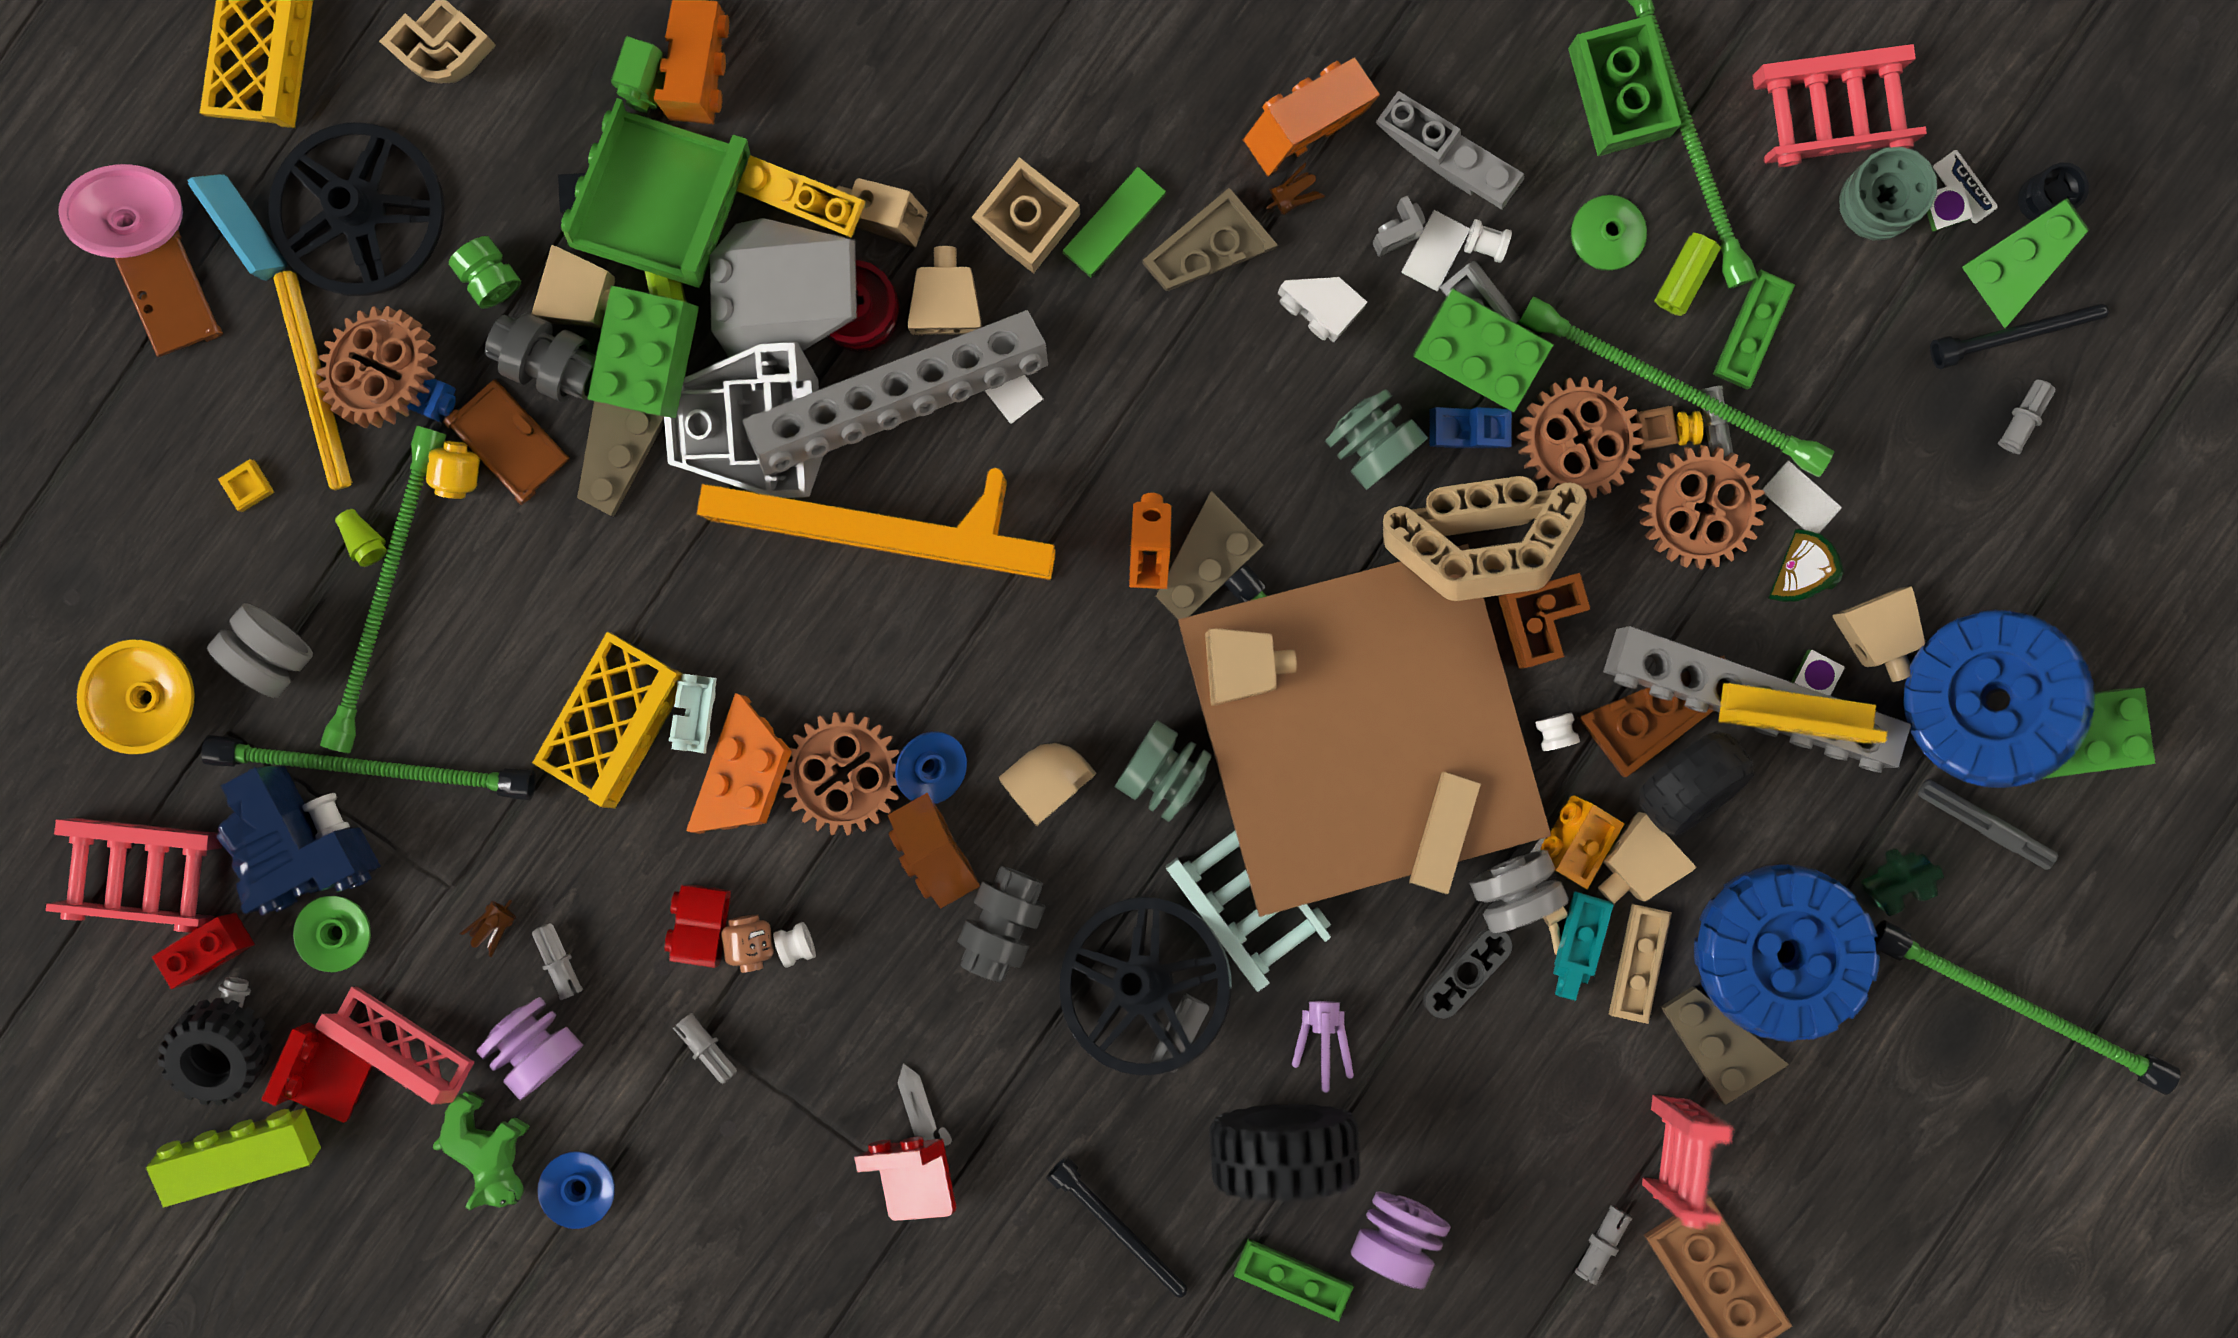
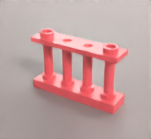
M1914 44L1763 64L1752 75L1754 90L1768 89V93H1772L1780 145L1774 147L1764 156L1765 164L1778 162L1779 167H1789L1800 164L1804 158L1885 147L1913 148L1914 143L1927 134L1926 126L1907 129L1900 74L1903 73L1905 67L1916 59ZM1879 73V77L1884 78L1891 131L1870 134L1862 80L1866 78V75ZM1842 78V82L1847 83L1854 136L1833 139L1825 85L1829 83L1828 80ZM1805 83V88L1810 89L1817 141L1795 144L1788 90L1791 88V85Z
M80 818L57 819L54 835L70 836L69 843L73 844L67 900L47 903L46 911L61 913L60 919L82 921L85 920L87 915L174 924V931L193 932L214 919V916L196 914L202 858L207 856V850L222 848L221 843L216 837L218 833ZM94 839L107 840V847L111 848L104 904L83 902L89 846L94 844ZM132 843L145 844L144 851H148L142 908L121 906L127 849L132 848ZM170 847L183 848L182 855H186L180 912L159 910L165 853L169 852Z
M1653 1095L1651 1110L1662 1118V1122L1665 1123L1659 1179L1643 1178L1642 1186L1653 1194V1198L1658 1199L1679 1219H1682L1683 1225L1694 1228H1707V1223L1721 1224L1722 1216L1707 1205L1705 1201L1712 1148H1716L1717 1142L1730 1143L1732 1127L1690 1099Z

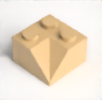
M1019 157L975 212L972 219L1004 251L1034 273L1080 216V205Z

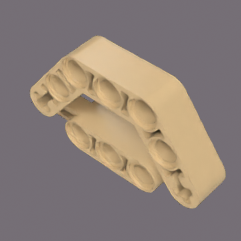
M1524 476L1440 487L1429 493L1426 508L1411 510L1407 507L1399 506L1387 511L1383 518L1384 545L1391 554L1448 600L1461 601L1538 590L1548 583L1583 524L1587 499L1586 492L1581 486L1571 482L1562 483L1553 490L1537 492L1536 484ZM1522 499L1525 502H1515L1513 500ZM1477 505H1486V506H1488V507L1479 508V507H1476V506H1477ZM1447 510V511H1450V512H1448V513H1439V512H1437V511ZM1536 518L1527 535L1520 543L1462 551L1444 537L1524 525ZM1551 534V535H1555V536H1557V537H1556V538H1548V537H1545V535ZM1428 551L1435 554L1427 556L1421 553ZM1527 564H1537V565H1539V567H1537V568H1531V567H1528V566H1526V565H1527ZM1490 569H1498V570H1500L1501 572H1499V573H1490V572H1488L1487 570H1490ZM1457 574L1463 577L1454 579L1450 578L1449 576Z

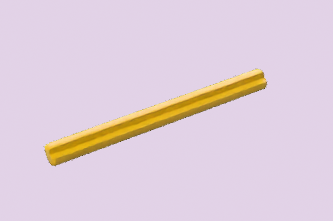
M292 271L279 272L274 275L273 279L327 482L331 489H344L351 486L352 481L334 413L330 410L332 406L323 401L322 398L326 392L318 388V385L324 381V378L316 374L317 370L321 369L298 278Z

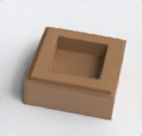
M1673 406L1640 411L1633 416L1634 423L1642 424V428L1635 431L1636 437L1644 440L1641 445H1638L1639 451L1679 443Z

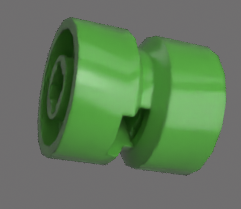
M482 236L471 240L460 247L449 259L450 267L461 282L469 283L467 291L482 309L490 308L503 302L521 285L520 278L510 264H503L501 262L503 254L489 236Z

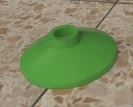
M1614 195L1599 196L1588 201L1577 212L1571 227V239L1576 253L1585 263L1600 270H1617L1632 263L1642 252L1647 237L1646 223L1640 210L1629 200ZM1607 224H1614L1618 228L1616 236H1611L1607 233Z
M341 896L321 897L310 902L298 915L293 931L294 944L300 957L311 967L324 972L342 971L355 965L365 955L371 939L370 923L362 908L352 900ZM334 926H339L342 929V937L340 939H336L332 935Z

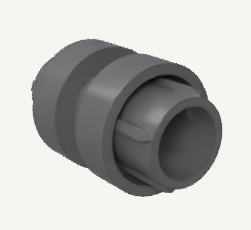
M529 312L522 314L518 319L504 314L496 320L486 340L485 354L487 357L498 361L500 375L522 385L527 384L534 377L537 379V391L559 402L565 401L570 395L583 400L588 399L596 355L590 353V341L568 330H563L554 337L552 336V323Z
M1006 866L999 868L993 883L982 881L974 900V904L983 909L978 921L967 919L957 941L966 948L960 964L962 968L980 977L999 983L1004 981L1010 966L1021 968L1030 947L1028 943L1021 940L1025 926L1037 929L1046 908L1045 905L1037 901L1043 882Z

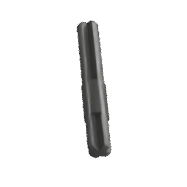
M1931 779L1925 780L1918 790V795L1922 799L2043 869L2049 870L2058 858L2057 852Z

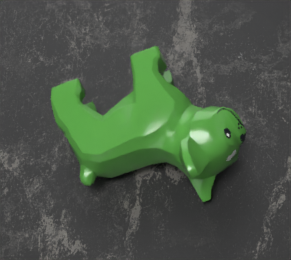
M471 1091L464 1092L463 1094L460 1093L453 1103L449 1104L445 1111V1121L441 1128L440 1137L433 1144V1148L438 1151L442 1149L445 1154L466 1166L473 1173L475 1189L467 1202V1209L472 1210L484 1204L500 1208L507 1205H515L524 1193V1187L512 1167L516 1154L515 1145L517 1138L524 1135L530 1126L514 1117L508 1123L502 1122L495 1132L475 1129L474 1111L479 1109L485 1100Z

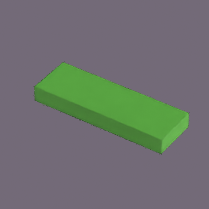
M1137 167L1063 249V254L1091 278L1166 195V191Z
M1759 270L1757 272L1758 278L1753 280L1713 375L1745 389L1751 388L1795 287V284L1763 270Z
M1249 1238L1233 1273L1236 1278L1338 1322L1354 1288L1351 1282Z

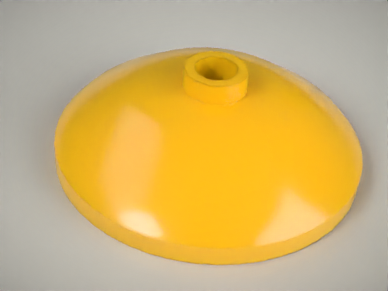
M125 640L102 649L85 667L77 689V707L87 731L103 746L124 754L150 753L172 743L187 726L194 707L195 693L193 681L185 664L170 649L158 643L145 640ZM146 691H149L152 695V699L148 704L143 699Z

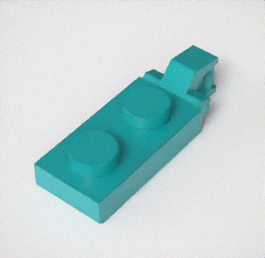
M1574 891L1554 962L1553 974L1559 976L1555 995L1576 1001L1581 982L1588 984L1590 976L1595 975L1614 906L1612 902Z

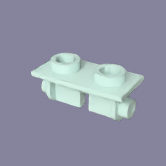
M682 674L681 681H677L674 707L686 710L685 716L673 715L669 741L672 742L671 749L706 754L707 742L710 737L712 707L716 696L717 678Z

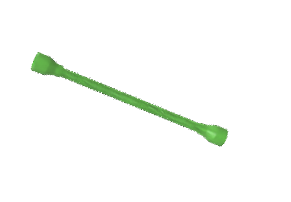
M1627 0L1634 8L1637 17L1652 16L1681 121L1680 132H1683L1681 135L1684 137L1683 140L1686 141V149L1689 150L1688 154L1690 159H1692L1691 163L1694 164L1693 168H1696L1694 171L1697 173L1696 176L1699 177V185L1702 186L1703 195H1706L1704 199L1707 200L1706 204H1709L1707 207L1710 209L1709 212L1712 213V221L1715 222L1716 231H1719L1717 235L1720 236L1719 240H1722L1720 242L1723 254L1722 272L1727 286L1731 289L1751 282L1758 278L1752 260L1742 250L1738 239L1733 237L1734 233L1731 232V224L1728 223L1727 214H1724L1726 211L1723 209L1724 205H1721L1723 202L1720 200L1721 197L1718 196L1719 192L1717 191L1718 188L1715 187L1716 183L1713 182L1714 178H1711L1713 175L1710 173L1711 169H1708L1709 164L1705 160L1706 156L1703 155L1705 152L1702 150L1703 147L1700 146V138L1697 137L1698 133L1696 128H1694V123H1692L1693 119H1690L1692 116L1689 114L1690 111L1687 110V102L1684 101L1685 97L1683 92H1681V87H1679L1680 83H1677L1679 80L1676 78L1677 75L1674 74L1675 70L1673 69L1674 66L1671 65L1670 56H1667L1669 53L1666 51L1667 47H1664L1666 44L1663 42L1664 39L1661 38L1662 34L1660 33L1661 30L1658 29L1659 25L1655 19L1656 16L1653 15L1655 10L1652 0Z
M1535 296L1531 299L1519 322L1535 332L1551 333L1559 338L1566 336V339H1570L1571 342L1575 341V344L1579 343V346L1584 345L1583 348L1586 349L1588 347L1589 351L1592 349L1593 353L1597 352V355L1605 356L1606 360L1614 361V364L1618 363V366H1622L1624 369L1627 368L1632 373L1636 372V375L1640 374L1641 378L1644 376L1645 380L1649 379V382L1653 381V384L1657 383V386H1662L1663 389L1666 388L1671 393L1675 392L1676 396L1679 394L1680 398L1688 399V402L1692 401V404H1696L1698 407L1701 406V409L1705 408V411H1709L1711 414L1714 412L1715 416L1723 417V420L1727 419V422H1731L1733 425L1736 424V427L1740 426V429H1744L1746 432L1749 430L1750 434L1758 435V438L1762 437V440H1766L1767 443L1771 442V445L1775 444V447L1780 446L1781 452L1790 456L1801 469L1816 477L1821 476L1833 456L1834 450L1817 441L1801 440L1792 435L1785 437L1784 433L1776 432V429L1772 430V427H1768L1767 424L1763 425V422L1759 423V420L1754 421L1753 417L1750 418L1745 413L1741 414V411H1737L1735 408L1732 409V406L1728 407V404L1723 405L1724 402L1722 401L1719 403L1718 399L1710 398V395L1706 396V393H1702L1701 390L1697 391V388L1693 389V386L1688 387L1689 384L1686 383L1684 385L1683 381L1675 380L1676 378H1671V375L1667 376L1666 372L1662 373V370L1658 371V368L1654 369V366L1649 367L1648 363L1645 364L1640 359L1636 360V357L1632 358L1631 354L1623 353V350L1619 351V348H1615L1613 345L1610 347L1609 343L1601 342L1602 340H1597V337L1593 338L1592 334L1588 335V332L1584 333V330L1580 331V328H1576L1574 325L1571 326L1569 320L1561 317L1550 304Z
M416 426L411 442L412 463L410 469L412 475L409 476L411 479L408 480V489H405L407 493H404L405 498L402 499L404 503L402 502L401 506L403 507H400L401 512H398L400 516L397 517L398 521L395 522L397 526H394V529L396 530H393L394 535L391 536L393 539L390 540L391 544L388 545L390 549H387V552L389 553L386 554L387 558L384 559V567L381 569L383 572H380V581L377 582L379 586H376L377 590L374 592L376 595L373 596V604L370 605L372 609H369L370 614L367 615L369 618L366 619V628H363L365 632H362L363 637L360 638L362 642H359L360 646L357 648L359 651H356V660L353 661L355 665H352L353 669L350 671L352 674L349 675L351 679H348L349 683L346 684L348 688H345L346 693L343 694L345 697L342 698V701L344 702L338 705L336 714L325 727L320 743L322 747L351 753L356 737L355 716L357 709L355 704L358 703L357 700L359 699L357 695H360L359 690L362 689V681L365 680L363 676H366V667L369 666V658L372 656L370 653H373V644L376 643L374 639H377L376 635L379 633L377 630H380V621L383 620L381 616H384L383 611L386 610L384 607L387 606V597H390L388 593H391L390 588L393 587L391 584L394 583V574H397L395 570L398 569L397 565L400 564L398 560H401V551L404 550L402 546H405L404 542L407 540L405 537H408V528L411 527L409 523H412L411 519L414 517L412 514H415V505L418 504L416 500H419L418 496L421 494L419 491H422V482L425 481L423 477H426L428 455L433 449L443 447L446 434Z

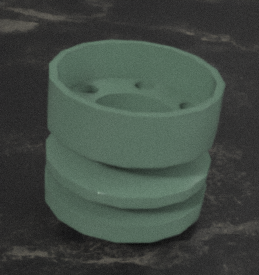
M1905 147L1884 148L1870 155L1844 182L1839 196L1840 213L1846 225L1858 236L1870 240H1889L1904 233L1932 207L1937 194L1936 174L1930 162L1917 151ZM1885 194L1888 200L1883 203L1878 202L1877 197Z
M1387 389L1370 398H1365L1337 422L1333 432L1325 440L1330 448L1334 447L1344 438L1347 440L1349 445L1337 455L1340 460L1355 452L1358 453L1361 458L1350 472L1365 490L1374 485L1428 439L1412 419L1395 427L1392 420L1402 409L1399 403L1384 414L1380 407L1392 397Z
M1156 720L1114 787L1134 800L1139 798L1147 788L1152 790L1154 793L1148 809L1153 812L1163 798L1169 802L1161 817L1170 822L1176 813L1188 805L1206 776V769L1212 754L1203 750L1195 762H1191L1188 758L1196 744L1190 741L1179 753L1175 752L1172 749L1178 732Z

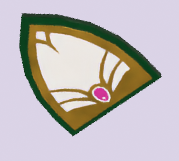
M1795 529L1768 599L1781 602H1797L1810 598L1824 589H1833L1841 581L1844 574L1840 555L1834 545L1821 534L1809 530Z

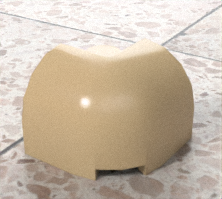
M435 0L416 22L405 13L379 41L416 75L426 81L438 84L456 83L463 79L496 46L482 30L461 11L454 8L447 0Z
M1059 743L1040 745L1027 752L999 776V780L1031 820L1038 825L1097 773L1083 756L1073 748Z

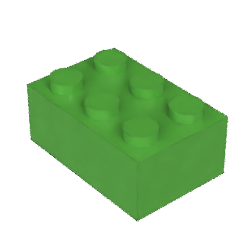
M1649 15L1581 33L1575 37L1568 50L1597 155L1601 156L1671 137L1681 126V121L1652 16Z
M611 286L588 400L676 419L699 306L684 301Z
M1451 287L1415 350L1414 357L1508 410L1515 412L1552 349L1553 344Z
M2122 688L2094 692V713L2083 743L2064 765L2044 778L2155 764L2145 688Z

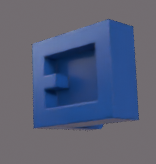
M436 379L424 380L423 385L429 389V393L419 392L416 397L420 401V406L410 403L407 405V408L442 423L444 416L450 415L454 408L456 388Z

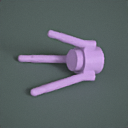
M1309 1001V1010H1302V1025L1292 1066L1294 1068L1299 1067L1310 1025H1313L1312 1032L1321 1033L1323 1092H1328L1330 1089V1034L1335 1033V1026L1346 1076L1349 1079L1354 1076L1344 1026V1011H1339L1340 1002Z

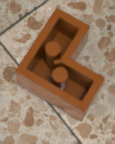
M1580 573L1549 581L1538 590L1498 596L1519 669L1563 658L1564 655L1554 620L1590 610Z
M928 793L888 814L893 830L888 832L896 849L904 853L903 856L899 857V860L910 878L914 875L918 877L915 879V882L925 899L932 896L941 909L980 887L969 860L953 839L943 814Z

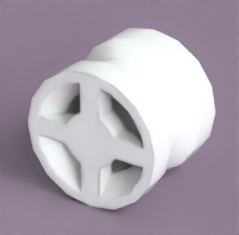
M1572 712L1535 722L1537 729L1542 732L1544 738L1541 743L1543 751L1563 748L1580 742L1579 735L1572 728L1574 721Z
M804 922L796 924L793 930L787 932L779 930L773 933L778 955L785 968L793 966L798 959L810 960L816 957L811 935Z

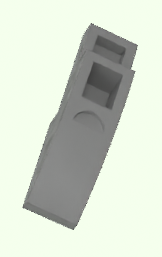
M1400 91L1396 93L1376 121L1377 125L1402 147L1449 182L1469 195L1473 193L1478 194L1500 209L1505 207L1524 180V173L1461 135L1460 128Z

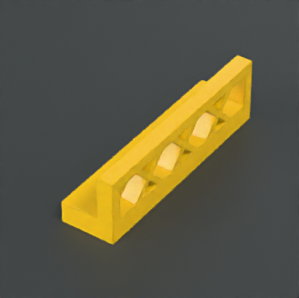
M1731 683L1723 684L1719 722L1865 744L1886 743L1887 731L1874 729L1876 705Z

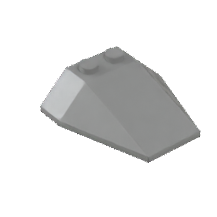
M765 218L735 224L710 254L711 331L730 358L759 344L798 342L802 351L856 319L855 240Z
M799 343L759 344L685 377L676 419L664 417L668 464L758 494L780 498L809 497L823 456L800 462L783 472H775L765 476L743 423L745 418L819 390L818 378Z

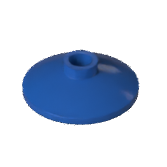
M932 731L915 737L901 751L896 763L895 777L900 791L911 801L925 793L929 794L935 804L948 799L957 791L965 777L967 769L965 751L954 737L944 732ZM930 759L929 766L922 769L923 764Z
M581 1151L568 1152L556 1157L545 1167L538 1183V1199L545 1214L556 1224L572 1229L585 1228L597 1223L609 1211L615 1195L614 1179L607 1165L595 1155ZM575 1181H582L585 1184L586 1191L584 1193H578L574 1189Z

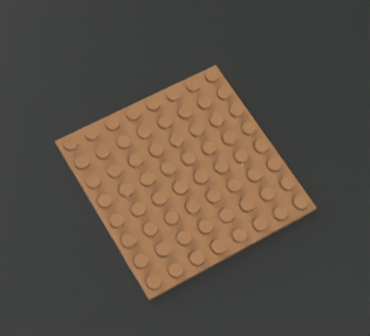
M1468 544L1457 546L1462 551L1470 550ZM1400 561L1178 619L1259 917L1411 875L1442 772L1481 784L1458 862L1551 836L1484 598L1461 601L1448 600ZM1454 574L1450 575L1449 577L1458 579L1463 576ZM1209 629H1224L1271 634L1274 651H1295L1296 673L1276 674L1277 686L1273 691L1211 706L1205 633Z

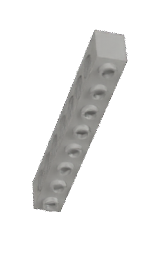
M1026 310L745 418L743 423L764 475L783 472L795 464L811 458L821 457L827 452L846 444L857 443L864 437L882 430L893 429L900 423L918 416L929 415L936 409L951 403L965 401L972 395L990 388H998L1015 378L1034 374L1041 368L1048 366L1046 343L1029 311Z
M1630 626L1616 629L1603 671L1615 676L1614 682L1619 685L1637 688L1639 684L1650 688L1649 694L1654 697L1671 701L1674 696L1685 700V707L1707 713L1708 709L1720 712L1721 698L1716 693V685L1719 680L1724 684L1731 683L1838 699ZM1648 656H1651L1656 662V670L1653 675L1649 674L1645 668V661ZM1684 668L1691 675V682L1688 687L1684 686L1681 681V672ZM1875 712L1874 729L1887 731L1886 743H1863L1862 746L1858 742L1756 727L1755 731L1777 737L1778 733L1790 736L1789 742L1796 746L1812 749L1813 745L1824 748V755L1843 761H1847L1848 757L1860 761L1859 767L1882 773L1883 768H1899L1911 724Z

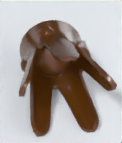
M1306 162L1283 184L1270 189L1274 202L1268 205L1267 209L1277 205L1280 212L1286 215L1297 206L1325 197L1323 193L1317 191L1297 196L1316 181V176L1314 174L1309 175L1307 172L1295 178L1306 167Z
M509 900L505 906L496 901H491L486 906L484 914L459 934L464 935L470 931L469 935L473 937L470 945L476 948L493 932L487 945L489 956L492 957L505 929L511 927L516 919V916L507 909L512 900Z

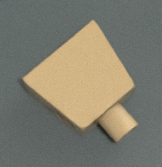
M861 178L855 181L853 189L843 186L836 188L866 201L856 225L857 227L913 247L917 246L928 212L910 191Z
M551 245L531 314L551 323L601 328L610 287L614 286L615 277L607 270L566 250Z
M934 247V267H920L916 271L908 319V329L911 335L966 334L981 328L982 322L971 268L957 267L956 247Z
M1912 586L1898 588L1832 615L1864 667H1875L1885 664L1892 682H1897L1911 676V664L1907 654L1920 649L1921 646L1925 647V639Z
M1209 629L1205 633L1211 706L1273 691L1277 686L1276 674L1296 673L1295 651H1274L1271 634L1224 629Z
M1638 812L1617 837L1603 863L1613 874L1598 889L1613 904L1628 891L1637 899L1646 901L1692 872L1696 866L1666 833L1660 831L1646 813Z

